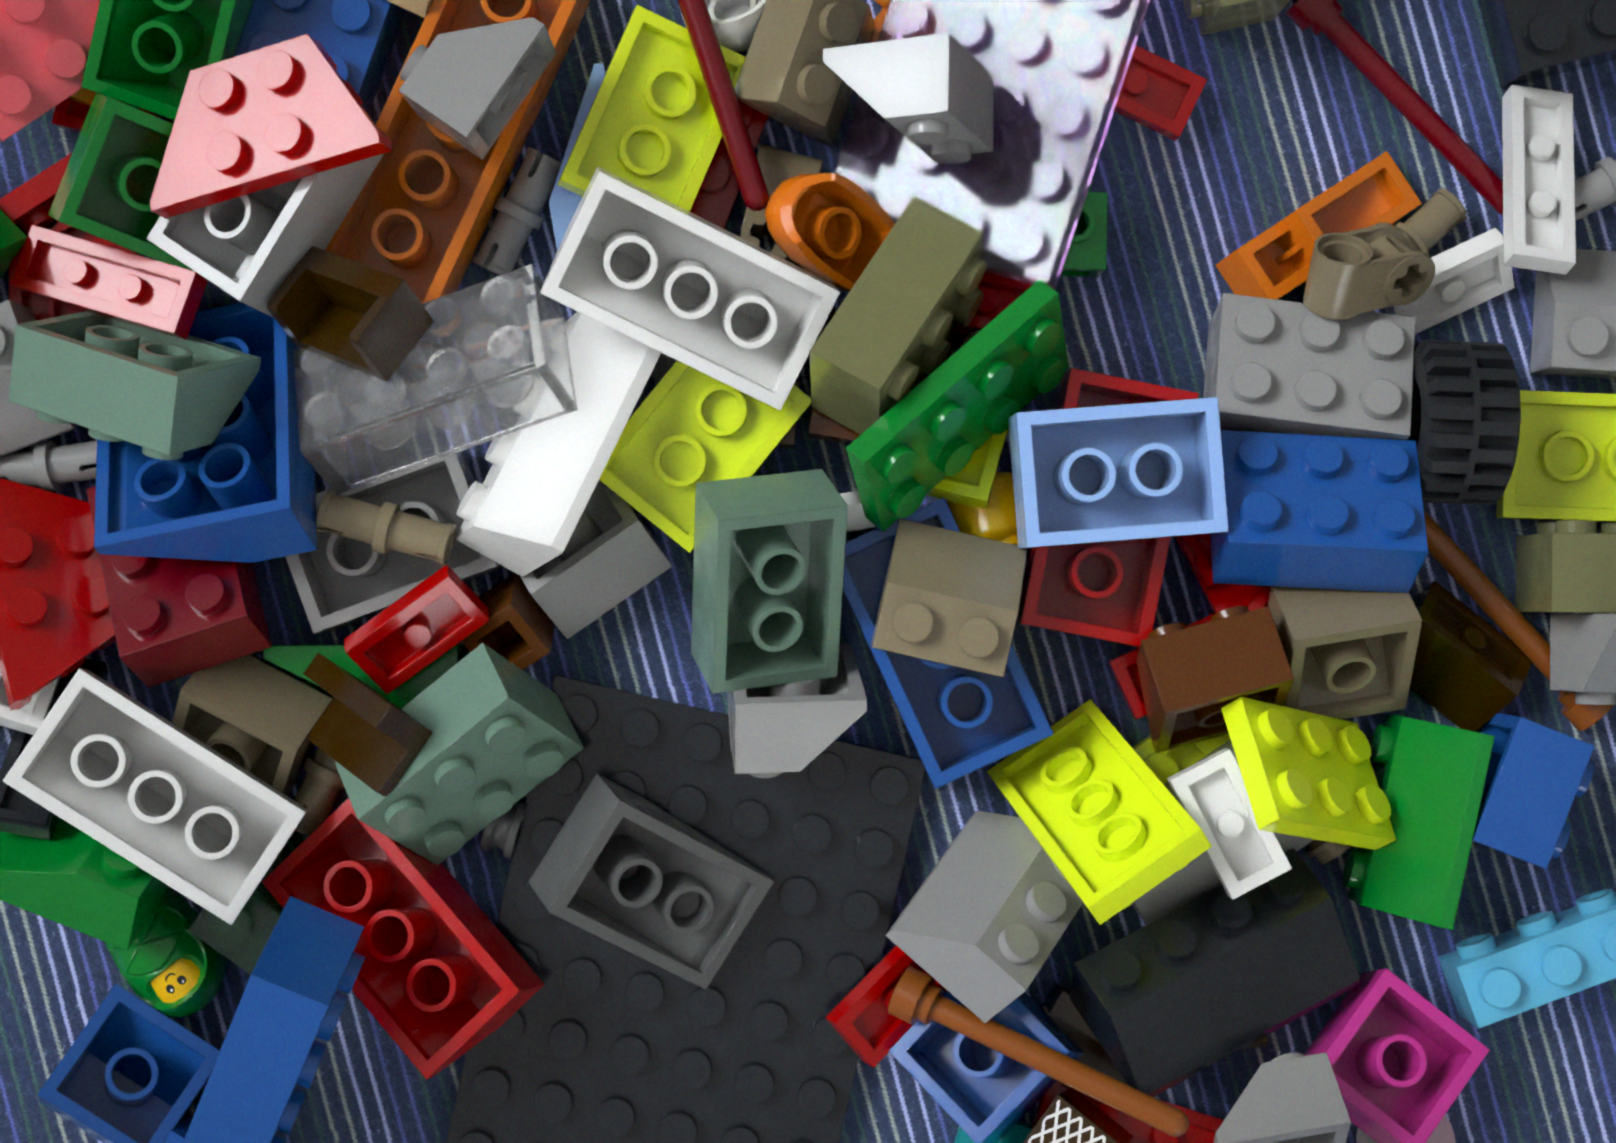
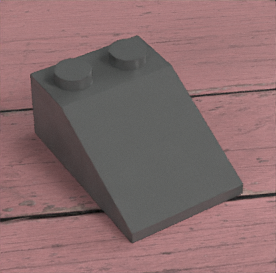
M596 773L528 883L549 913L706 990L774 881L770 876L655 804Z

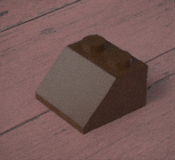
M1247 606L1227 608L1213 615L1210 619L1211 622L1186 628L1184 623L1167 624L1150 632L1148 639L1141 640L1137 666L1155 753L1229 734L1221 708L1239 697L1280 706L1285 705L1294 677L1269 606L1249 611Z

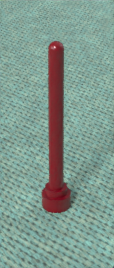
M678 0L744 203L750 210L761 211L767 207L770 198L706 2L705 0Z
M1297 0L1285 14L1302 31L1308 27L1316 36L1322 32L1497 213L1503 215V180L1340 14L1344 7L1337 0Z

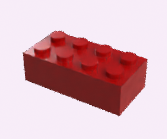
M1070 368L1062 378L1057 409L1198 399L1199 393ZM1171 537L1029 548L1016 623L1140 647L1141 640L1148 639V634L1153 631Z

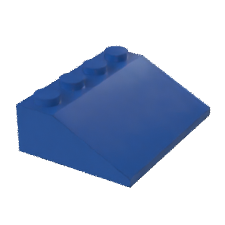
M244 303L196 312L189 335L261 357L260 370L213 443L185 451L180 459H155L142 453V446L127 441L108 442L97 439L94 548L102 555L248 563L317 550L312 352L296 346L275 318Z

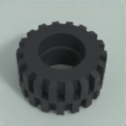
M1421 340L1414 346L1411 431L1408 440L1416 441L1423 503L1493 505L1501 498L1511 478L1520 436V388L1510 352H1508L1507 347L1503 343Z

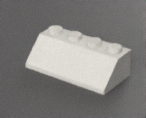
M597 166L568 225L540 293L769 406L781 410L840 291L833 284Z
M576 312L567 321L559 317L551 326L540 348V351L548 356L539 374L531 371L518 389L513 405L520 408V411L511 429L504 425L494 437L485 455V460L492 463V466L483 484L475 481L470 486L456 513L457 516L464 519L455 537L457 541L522 577L564 552L661 352L580 312Z
M80 668L3 779V782L230 925L233 924L308 812V809L98 675L90 670Z

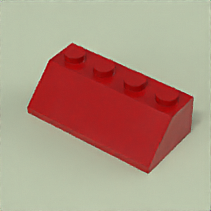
M349 798L262 881L283 908L289 897L292 896L364 926L354 952L366 958L352 991L426 1080L434 1077L500 1028L545 985L442 863L439 865L434 864L359 821Z

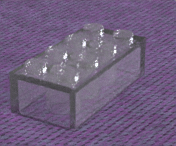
M530 264L423 303L422 305L434 322L387 382L306 349L299 348L294 350L300 453L336 494H340L576 411L577 403L563 309L557 301L540 293L544 281L534 266Z

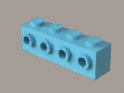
M1603 889L1586 894L1575 901L1577 906L1553 914V911H1543L1526 916L1515 923L1517 927L1496 936H1493L1492 933H1484L1469 937L1455 945L1457 950L1439 956L1438 960L1459 1016L1475 1027L1482 1028L1615 979L1616 891L1614 892L1613 889Z

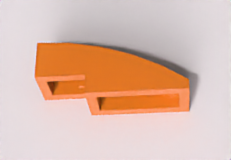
M1386 151L1236 249L1215 266L1234 294L1278 300L1307 280L1314 242L1319 236L1327 233H1343L1362 229L1377 223L1392 224L1421 205L1422 202Z

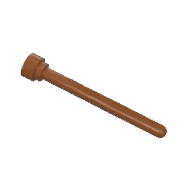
M1424 510L1429 553L1550 681V643ZM1559 691L1560 694L1557 697L1563 704L1561 713L1578 731H1583L1592 726L1614 706L1575 704V692Z
M909 966L894 989L888 1006V1013L911 1025H914L917 1021L928 1025L933 1020L1170 1136H1181L1189 1128V1119L1183 1111L992 1019L984 1023L967 1007L944 997V989L934 985L935 979L925 972Z

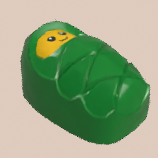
M170 887L166 889L128 951L105 942L117 967L134 992L145 1003L167 1017L187 1018L202 1010L217 996L222 985L228 958L220 941L201 916Z

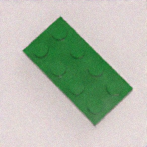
M1041 279L1036 281L846 447L865 517L882 532L899 518H906L913 514L922 504L925 495L946 476H953L959 473L968 464L973 452L992 435L1001 434L1009 429L1008 417L1020 412L1040 393H1047L1054 389L1062 380L1066 370L1069 368L1058 292Z

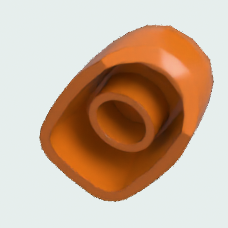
M836 173L800 174L782 181L770 195L765 210L768 230L781 250L792 261L808 272L848 293L895 225V222L867 192L851 180Z

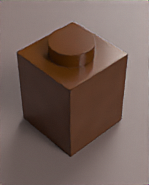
M514 573L478 597L488 607L490 621L462 640V643L470 652L483 642L522 670L551 652L555 624L531 596L520 575Z

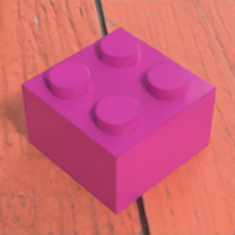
M1387 968L1364 972L1360 976L1359 985L1349 991L1304 1056L1327 1052L1351 1122L1375 1142L1426 1143L1490 1049Z

